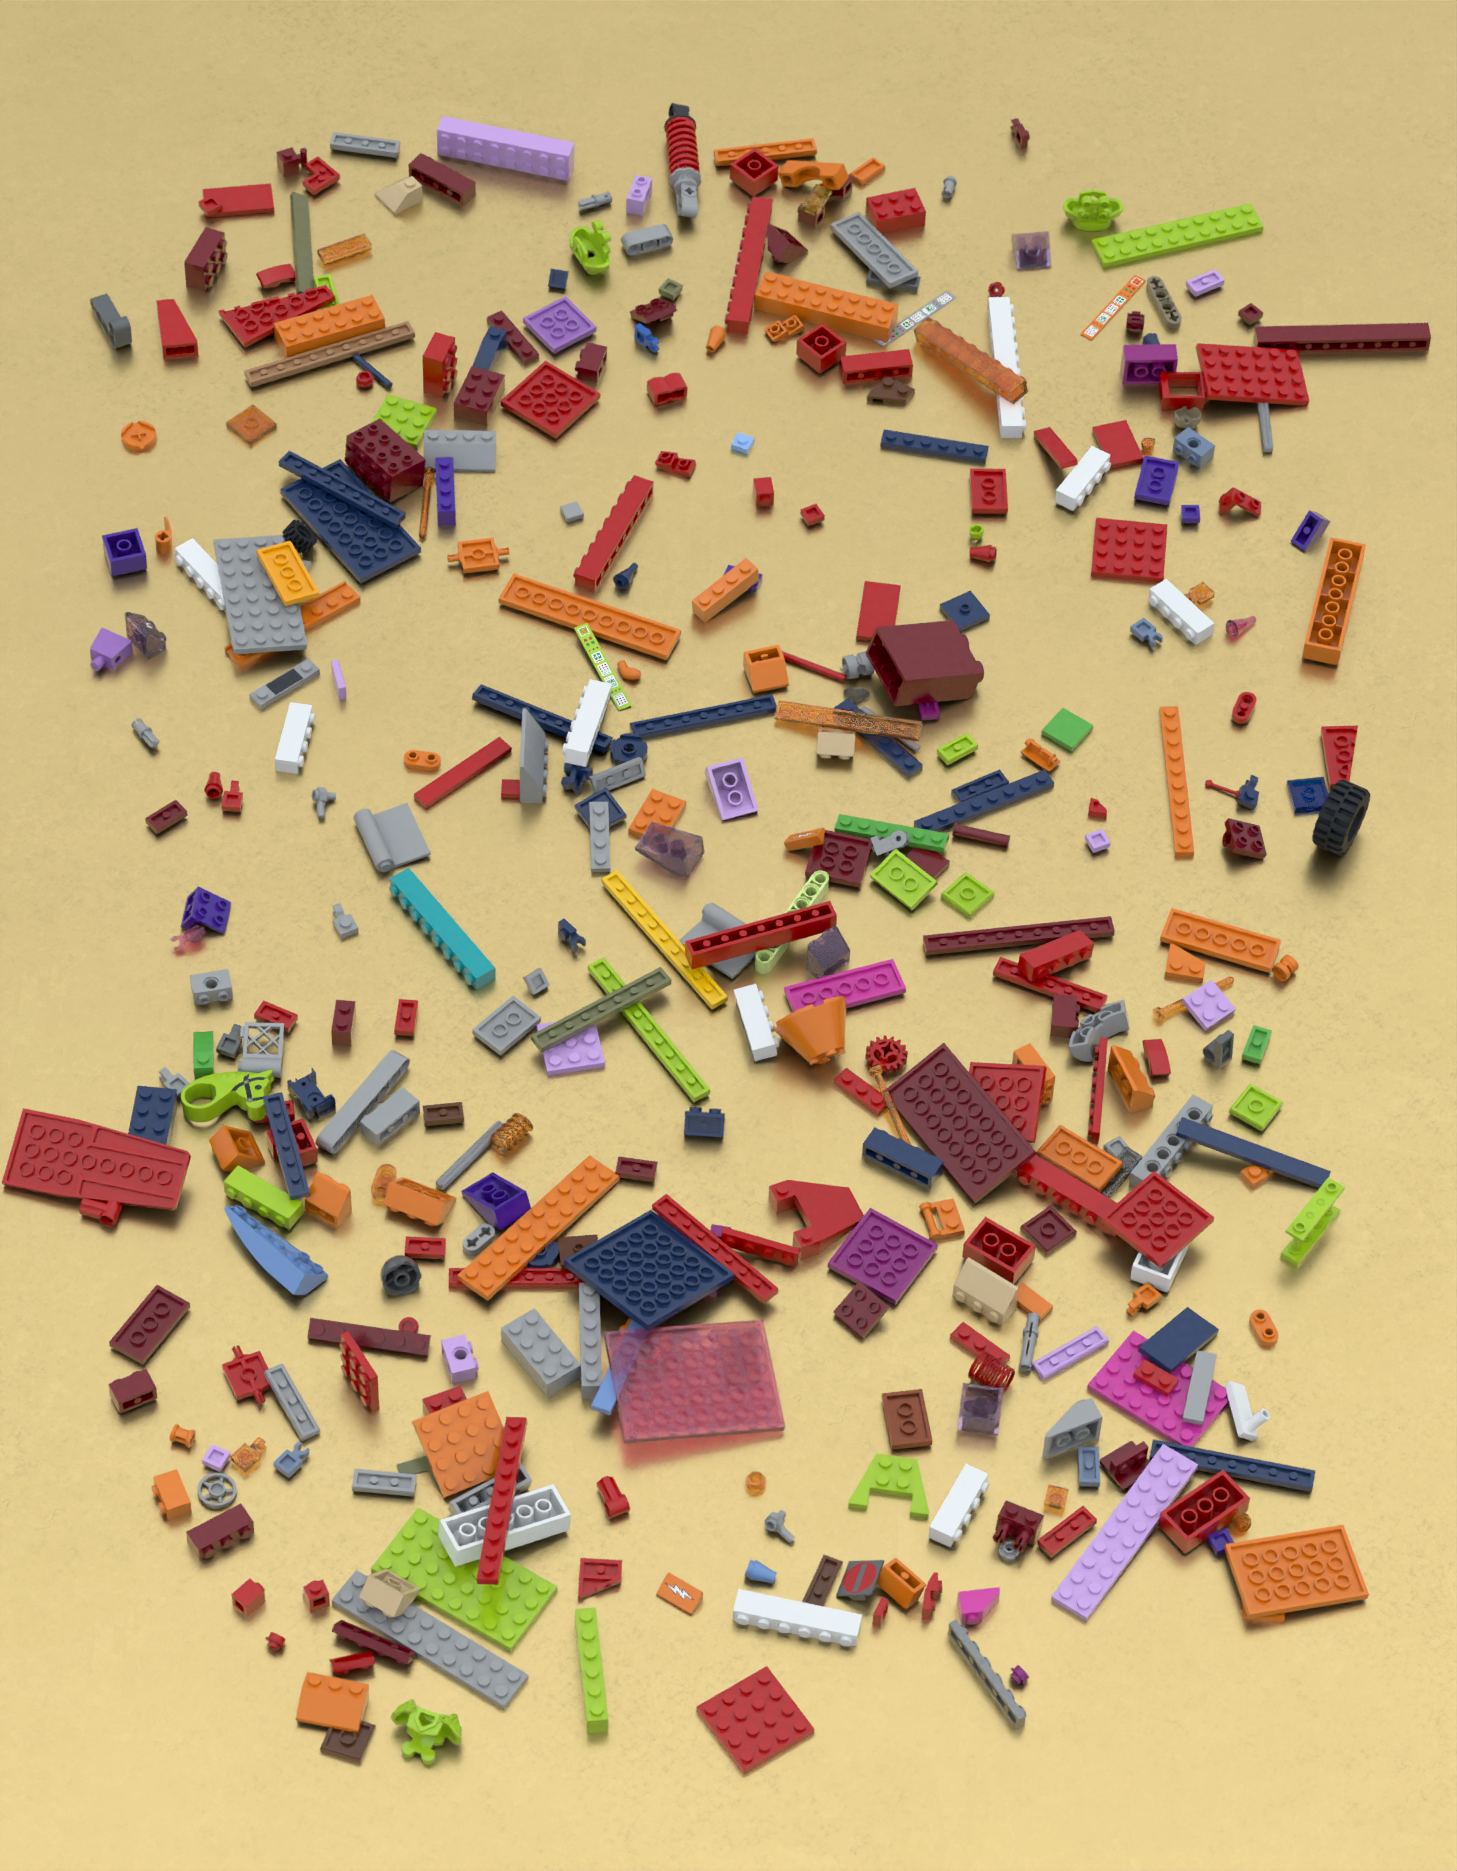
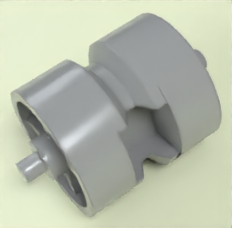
M866 651L857 653V656L852 654L842 657L840 671H844L848 680L858 678L860 674L862 676L874 674V668L866 655Z

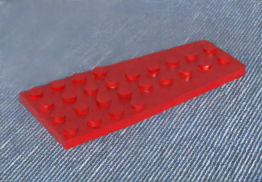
M23 1108L2 1184L58 1197L87 1198L104 1202L114 1200L124 1205L175 1210L179 1203L191 1155L188 1151L83 1120Z

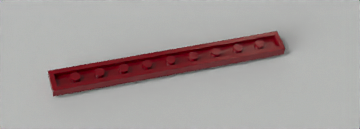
M1108 916L923 935V944L926 955L1048 943L1078 930H1081L1088 938L1114 936L1115 930L1112 918Z

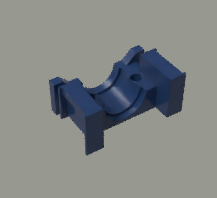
M311 1068L312 1073L299 1080L295 1078L296 1082H292L291 1079L287 1081L289 1093L300 1099L309 1120L313 1119L314 1111L319 1119L334 1110L336 1111L333 1095L330 1094L324 1097L316 1086V1072L313 1068Z

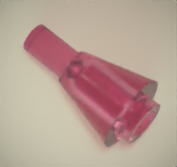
M1251 616L1246 619L1228 620L1226 623L1227 633L1232 637H1237L1248 625L1256 622V617Z

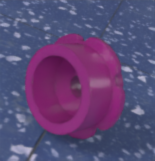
M1019 1665L1014 1669L1011 1668L1012 1674H1010V1677L1017 1684H1025L1029 1676Z

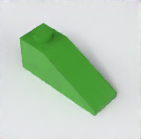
M213 1031L193 1032L195 1080L214 1074Z

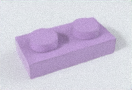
M1214 269L1187 280L1186 287L1196 297L1224 285L1225 280Z

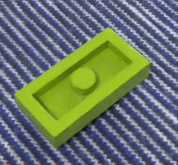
M966 733L937 748V754L949 765L976 751L978 744Z

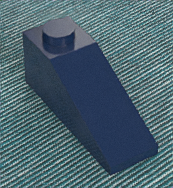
M493 326L489 327L483 337L472 365L473 367L492 371L507 346L506 330Z

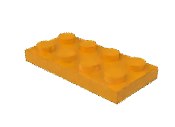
M291 541L257 550L256 555L284 606L319 597V591Z

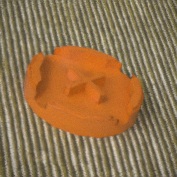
M138 421V423L134 424L131 422L122 429L121 441L129 450L144 451L154 446L157 441V433L154 426L148 422Z

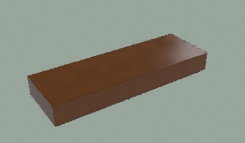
M823 1555L802 1602L824 1607L843 1566V1561Z

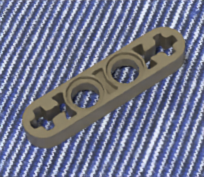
M1149 277L1146 288L1165 325L1169 329H1178L1181 326L1182 318L1164 282L1160 277ZM1157 295H1163L1165 298L1160 299ZM1169 307L1171 308V310L1166 311L1163 308Z

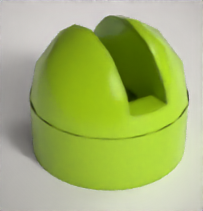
M981 525L971 526L969 528L970 537L975 540L982 539L984 535L983 527Z

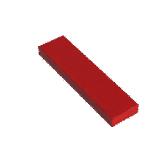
M1051 427L1034 431V437L1061 469L1078 465L1077 458Z

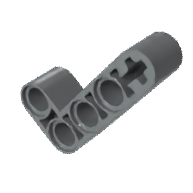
M106 293L91 298V308L113 347L116 349L131 344L132 334L129 320L126 316H120L109 295Z

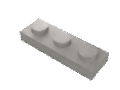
M637 757L589 776L592 791L596 793L605 787L611 790L646 776L643 760Z
M355 1469L352 1491L414 1496L417 1474Z

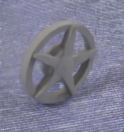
M211 1473L201 1479L197 1491L199 1499L205 1505L213 1508H223L234 1500L237 1488L235 1481L230 1476L224 1473ZM211 1478H220L219 1482L217 1481L211 1484L206 1482ZM224 1479L232 1484L233 1489L225 1488L223 1484ZM202 1485L209 1489V1493L204 1497L201 1494ZM225 1494H232L228 1500L222 1501V1497ZM210 1498L217 1499L219 1503H212L207 1500Z

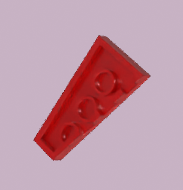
M1358 725L1321 726V737L1330 789L1339 780L1350 781Z

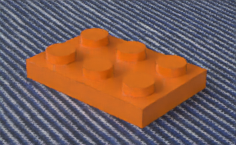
M652 789L629 826L628 833L663 846L684 811L686 801Z

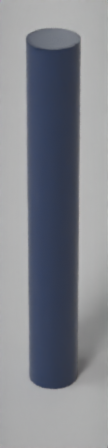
M355 354L353 356V360L370 372L388 389L392 387L393 383L360 355Z

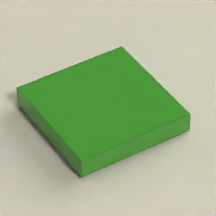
M1062 708L1042 729L1041 734L1072 752L1093 730V725Z

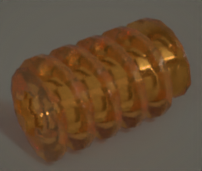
M515 1113L506 1123L502 1124L501 1128H498L490 1136L491 1144L499 1154L507 1155V1150L511 1151L513 1146L518 1144V1141H522L523 1136H527L529 1134L528 1131L533 1130V1125L524 1115Z

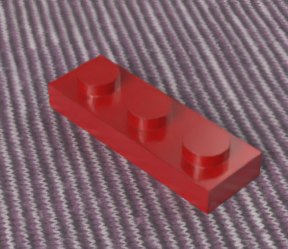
M847 1067L834 1078V1085L876 1116L880 1115L891 1103L889 1098Z
M964 1322L950 1334L952 1341L976 1358L983 1351H987L1005 1364L1010 1360V1355Z
M1081 1506L1038 1539L1037 1545L1052 1558L1097 1523V1518L1084 1506Z

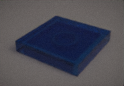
M1324 777L1287 780L1286 785L1294 813L1321 811L1328 796Z

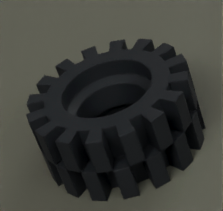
M300 520L291 521L283 531V537L286 538L285 541H291L299 553H308L317 543L316 534L313 533L312 529H309L308 525H304V522L300 523Z

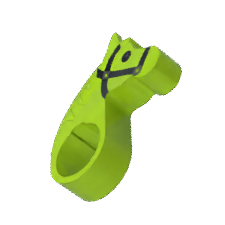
M273 1070L261 1073L242 1071L221 1072L194 1080L181 1092V1102L185 1117L193 1122H208L233 1105H238L241 1109L248 1111V1117L251 1120L258 1121L263 1119L266 1115L263 1096L271 1092L270 1084L274 1081V1076H271ZM201 1097L214 1099L212 1102L202 1106L189 1104Z

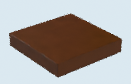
M361 1721L358 1733L329 1727L320 1747V1752L361 1764L376 1725Z

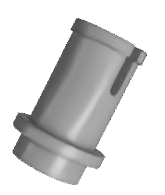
M947 176L943 181L944 187L941 194L945 198H951L957 181L955 177Z

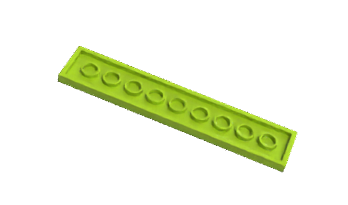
M1249 203L1092 239L1091 245L1103 268L1262 232L1264 226L1252 204Z

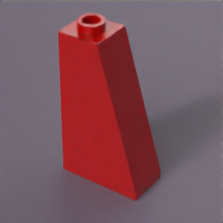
M156 300L163 358L198 355L197 339L175 300Z

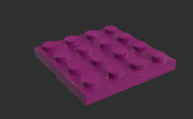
M870 1208L829 1260L827 1267L855 1283L860 1281L871 1292L896 1305L937 1251L938 1244Z

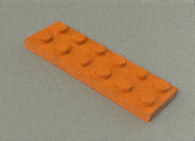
M1174 908L1170 910L1160 937L1162 942L1173 943L1182 948L1268 973L1272 970L1281 945L1280 939Z

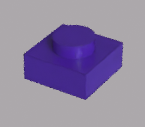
M1181 505L1182 523H1200L1199 505Z
M1226 1528L1207 1535V1541L1216 1556L1225 1553V1544L1235 1543Z

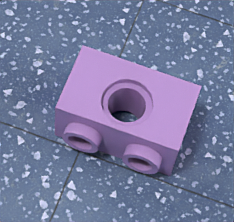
M635 175L626 199V213L639 216L644 215L652 194V178Z
M465 1334L441 1340V1351L452 1384L476 1379V1370H479L477 1359L471 1355L473 1347L470 1341L467 1342Z

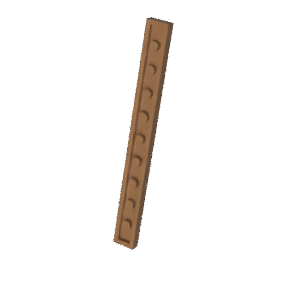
M409 321L251 368L245 370L244 374L249 385L254 387L353 357L355 354L359 355L415 338V332Z

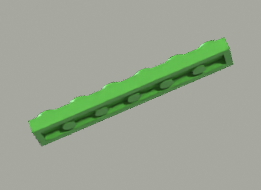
M839 814L834 828L835 832L866 839L877 835L884 839L891 836L895 831H905L910 838L907 846L943 853L949 840L948 833Z

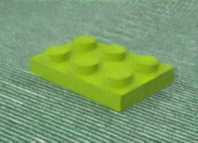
M894 849L870 874L872 880L912 911L938 885L934 878L897 849Z

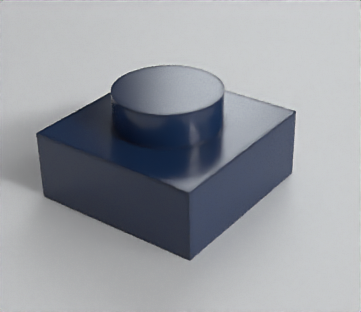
M551 268L548 286L566 289L569 271Z

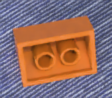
M1116 1045L1111 1046L1108 1071L1130 1113L1152 1108L1155 1092L1153 1088L1149 1087L1145 1073L1141 1072L1138 1059L1134 1058L1129 1050Z
M401 1177L390 1182L383 1204L389 1206L388 1209L391 1211H402L407 1213L406 1216L409 1218H420L425 1220V1224L436 1226L444 1223L457 1197Z
M307 1672L301 1688L296 1721L358 1733L369 1701V1684Z

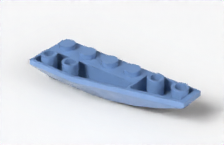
M238 1205L226 1206L224 1208L232 1226L253 1257L293 1295H306L328 1278L329 1275L323 1271L324 1268L314 1263L307 1253L298 1250L249 1215L244 1208Z

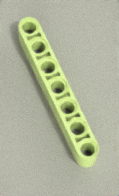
M825 871L814 872L785 913L819 904L828 891L829 875ZM791 942L757 951L755 955L756 971L760 974L769 973Z

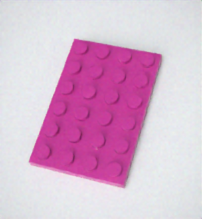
M1133 1330L1088 1383L1087 1389L1170 1442L1194 1447L1229 1404L1226 1388L1212 1380L1203 1425L1183 1422L1182 1419L1193 1367L1184 1362L1171 1373V1375L1179 1379V1382L1168 1397L1133 1378L1134 1372L1144 1359L1156 1365L1138 1352L1139 1346L1148 1339Z

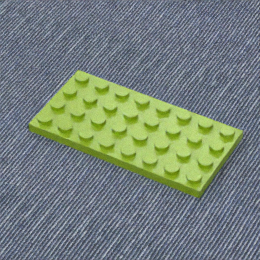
M418 1507L371 1567V1572L376 1573L384 1569L390 1570L421 1588L415 1598L512 1652L557 1592V1586L503 1556L499 1584H477L480 1559L455 1567L438 1537L440 1519Z

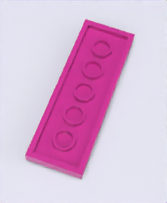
M890 959L784 987V993L792 1012L810 1004H813L814 1007L823 1004V1000L837 996H844L847 1001L846 1008L906 993V986L894 960Z

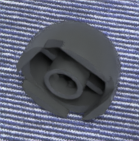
M404 1255L389 1258L384 1263L380 1274L383 1287L390 1295H393V1293H400V1296L411 1294L419 1287L420 1278L422 1279L417 1263Z

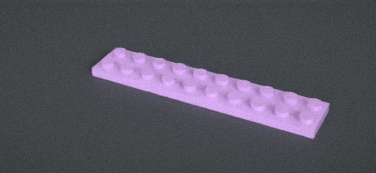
M1163 1444L1056 1589L1051 1600L1087 1621L1159 1522L1160 1512L1172 1505L1198 1469V1464Z

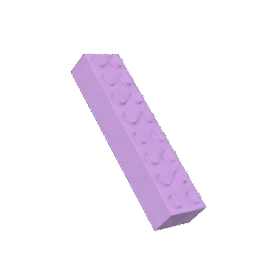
M442 116L437 128L438 155L569 181L574 169V142Z

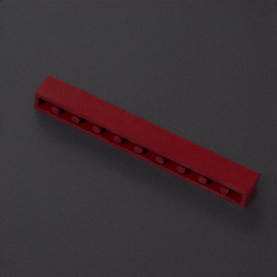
M1428 323L1255 327L1253 340L1255 347L1298 350V353L1429 350L1431 334Z

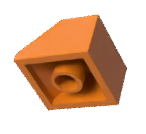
M223 1125L209 1139L212 1151L219 1161V1166L224 1171L232 1172L237 1166L248 1170L265 1163L258 1145L249 1131Z

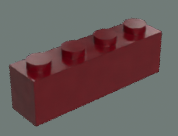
M420 153L408 164L409 177L413 176L421 184L462 206L476 195V182L433 160L429 156Z

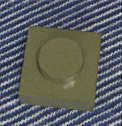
M668 278L659 288V294L674 300L683 290V285Z

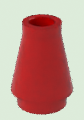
M992 545L970 547L969 556L970 558L991 563V561H996L997 548L992 547Z
M211 772L209 774V779L204 788L206 795L211 799L219 798L223 793L221 775L218 772Z

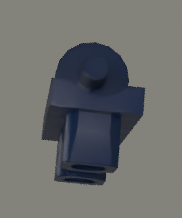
M564 763V772L570 776L562 777L561 784L564 789H573L575 794H580L582 783L590 780L589 776L593 775V771L589 769L588 765L584 767Z

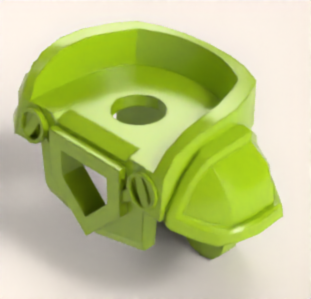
M1091 189L1080 192L1079 198L1066 199L1063 203V211L1066 217L1072 220L1077 229L1083 231H1102L1108 229L1112 220L1120 216L1121 212H1123V203L1120 199L1107 197L1104 191Z
M601 220L592 222L594 232H591L588 227L581 226L573 229L569 237L571 250L581 265H583V268L591 275H598L607 271L610 265L608 254L611 253V249L606 243L611 241V236L608 231H601L603 230ZM588 252L594 253V257L588 258Z
M413 1699L399 1705L392 1712L391 1720L396 1725L407 1726V1733L412 1737L411 1742L407 1741L401 1747L403 1755L407 1758L413 1757L416 1752L421 1754L422 1761L425 1764L430 1765L434 1763L436 1756L432 1749L433 1746L443 1745L446 1738L455 1745H459L462 1742V1727L457 1714L452 1713L448 1716L420 1708Z

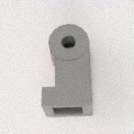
M900 830L893 832L891 836L884 839L878 835L870 838L877 856L888 854L894 849L903 848L908 845L910 840L908 833Z

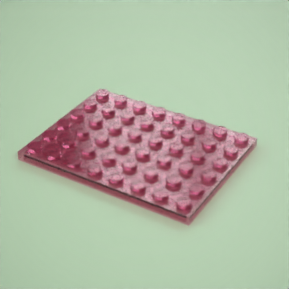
M763 1320L658 1327L648 1331L645 1329L605 1331V1346L624 1443L784 1431L785 1422Z

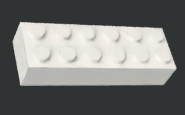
M554 1484L514 1496L505 1551L569 1530L571 1514ZM490 1504L440 1520L438 1537L455 1567L480 1559Z

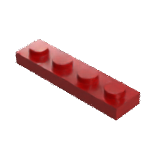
M723 1227L720 1238L732 1249L794 1267L797 1265L801 1250L800 1248Z

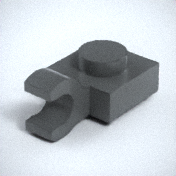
M234 1024L230 1034L223 1033L216 1047V1053L235 1058L242 1044L240 1025Z

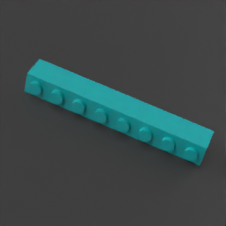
M410 868L390 878L389 890L391 894L400 900L402 907L410 912L413 920L419 922L424 933L431 936L435 946L443 950L444 956L454 963L455 969L464 975L469 985L472 984L478 990L496 980V969Z

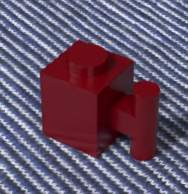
M293 147L276 152L277 167L284 178L300 173L299 164H301V167H305V164L308 162L306 148H301L298 155Z

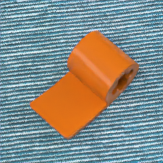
M164 517L166 530L158 531L155 534L156 551L159 554H168L172 550L171 526L167 517Z

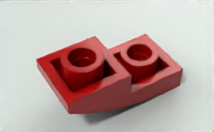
M291 264L274 266L256 274L263 288L278 287L281 282H295V271Z
M661 451L655 461V466L673 474L691 477L696 467V461L679 458L676 452Z
M1162 1039L1143 1040L1145 1060H1148L1150 1077L1170 1075L1169 1059Z
M934 1572L927 1583L923 1598L922 1620H930L931 1612H935V1601H938V1593H942V1581H938V1572Z

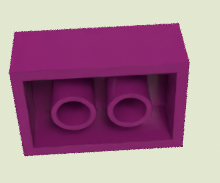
M1176 344L1123 345L1120 368L1122 385L1159 384L1160 372H1176L1178 364Z

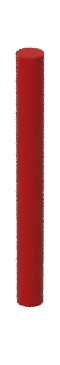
M782 651L784 659L843 682L846 680L847 675Z

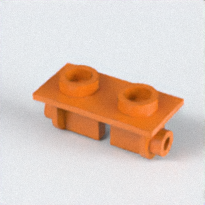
M1028 738L1025 741L1026 747L1020 751V753L1047 772H1050L1061 762L1055 754H1052L1045 748L1043 749L1034 739Z

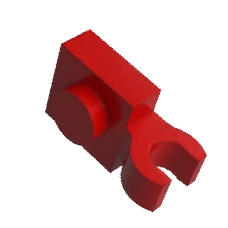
M232 780L230 791H224L222 811L241 812L243 792H239V781Z

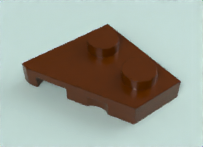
M884 375L867 395V400L882 399L883 403L906 405L915 394V389Z

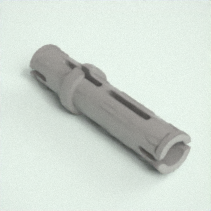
M1036 1313L1027 1314L1026 1328L1023 1329L1022 1333L1024 1340L1019 1369L1022 1371H1030L1032 1368L1035 1342L1039 1336L1038 1323L1040 1316Z

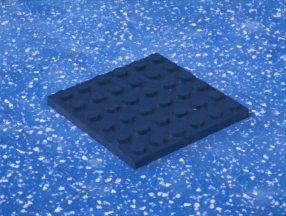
M652 1210L564 1259V1266L647 1331L733 1281L735 1276L731 1270Z

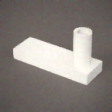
M1229 1381L1225 1384L1238 1437L1254 1441L1258 1438L1256 1428L1269 1420L1270 1414L1266 1409H1261L1252 1416L1245 1386Z

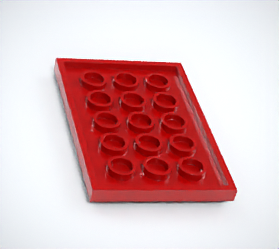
M1197 343L1196 352L1207 400L1267 402L1271 404L1308 406L1310 400L1298 350Z

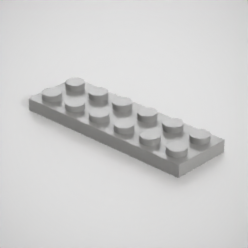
M860 212L831 224V230L889 288L918 276V270Z

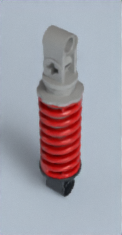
M671 103L668 113L669 118L664 124L670 186L674 189L677 196V214L696 218L698 213L697 191L698 186L701 184L696 122L689 116V106Z

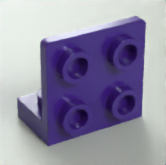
M198 886L187 897L181 928L188 930L192 925H196L199 922L217 932L224 933L231 902Z

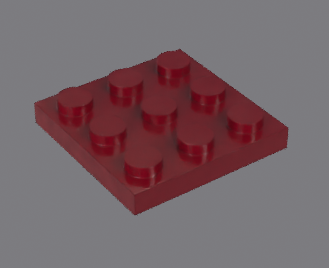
M825 830L823 844L812 847L805 876L811 877L816 871H825L829 875L830 882L860 888L873 847L871 839Z

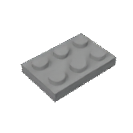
M512 996L472 1029V1033L501 1056L541 1022V1017L516 997Z

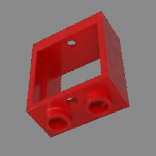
M1160 372L1158 385L1161 410H1180L1184 406H1186L1187 410H1191L1193 407L1204 410V403H1207L1208 400L1204 392L1201 372ZM1169 387H1196L1197 396H1170Z

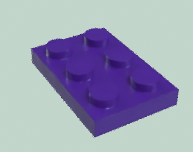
M1144 456L1134 499L1169 506L1180 462Z

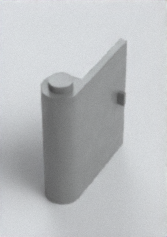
M408 803L372 815L369 809H361L355 813V823L378 871L387 872L393 868L431 855Z
M715 903L706 904L702 910V920L679 941L685 947V941L745 925L746 923ZM756 952L710 965L733 979L755 958Z

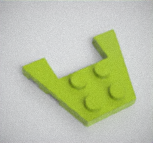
M876 1453L852 1494L848 1507L867 1510L869 1492L911 1497L910 1516L928 1519L929 1509L917 1459Z

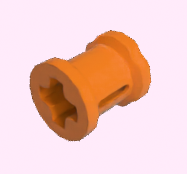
M175 1424L170 1434V1442L176 1441L190 1448L195 1440L196 1431L193 1429L189 1431Z

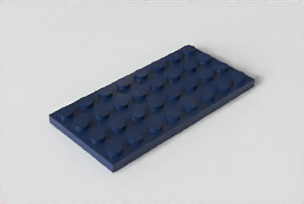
M341 459L323 467V469L372 494ZM300 479L280 489V494L360 584L421 553V547L400 524L393 528L304 479Z

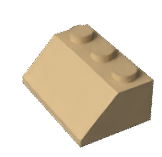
M968 1257L954 1283L952 1296L959 1302L969 1305L974 1311L987 1316L990 1321L1003 1326L1016 1310L1019 1288Z

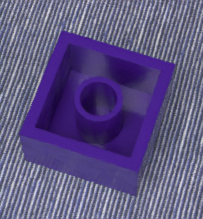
M138 528L102 535L103 551L111 576L147 569L146 553Z

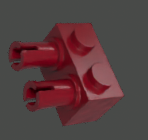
M1006 1500L998 1514L996 1533L993 1535V1540L997 1543L1001 1537L999 1544H1004L1009 1535L1016 1538L1012 1544L1013 1549L1017 1551L1020 1545L1021 1547L1018 1552H1023L1027 1543L1035 1544L1042 1530L1044 1515Z

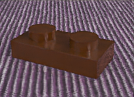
M462 1102L423 1106L425 1126L464 1122Z

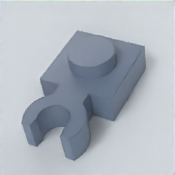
M1142 618L1130 627V632L1142 642L1147 639L1149 645L1153 648L1156 647L1155 640H1158L1160 643L1163 641V636L1160 633H1156V627L1145 618Z
M298 1442L294 1445V1451L290 1452L287 1449L273 1462V1467L290 1478L303 1465V1460L301 1459L307 1458L310 1450L306 1448L305 1451H299L302 1448V1443Z

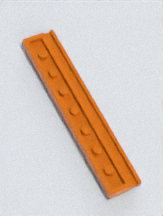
M343 581L320 594L318 598L300 605L305 632L359 603L360 596L347 585L346 581ZM232 644L224 647L225 653L229 654V657L239 668L268 653L233 654Z

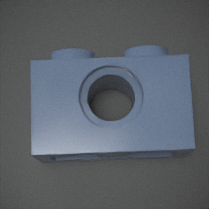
M1189 427L1174 438L1173 451L1199 469L1214 457L1215 445Z

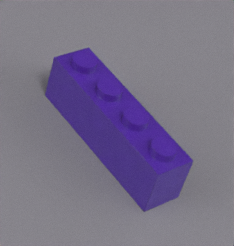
M453 457L435 458L438 526L456 525Z

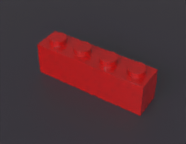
M905 349L840 356L839 369L843 384L881 380L884 375L891 378L912 377L913 362L910 350Z
M1081 930L1075 931L1021 953L1017 969L1031 982L1041 979L1049 974L1056 973L1059 970L1091 958L1094 942Z

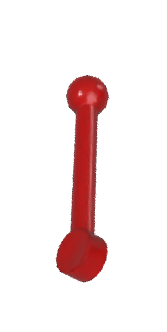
M1206 780V787L1223 790L1234 794L1238 798L1239 791H1234L1214 784L1211 780Z

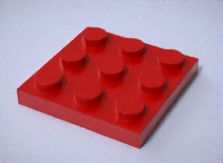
M349 1331L341 1334L340 1343L342 1350L340 1357L343 1365H341L342 1372L351 1379L353 1389L361 1394L360 1397L364 1406H368L374 1412L379 1409L378 1375Z

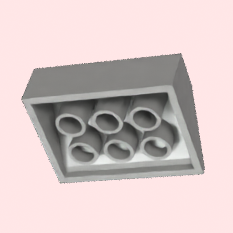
M522 709L520 802L543 803V796L547 795V784H543V781H547V770H544V766H548V755H545V752H548L549 741H545V732L527 709Z

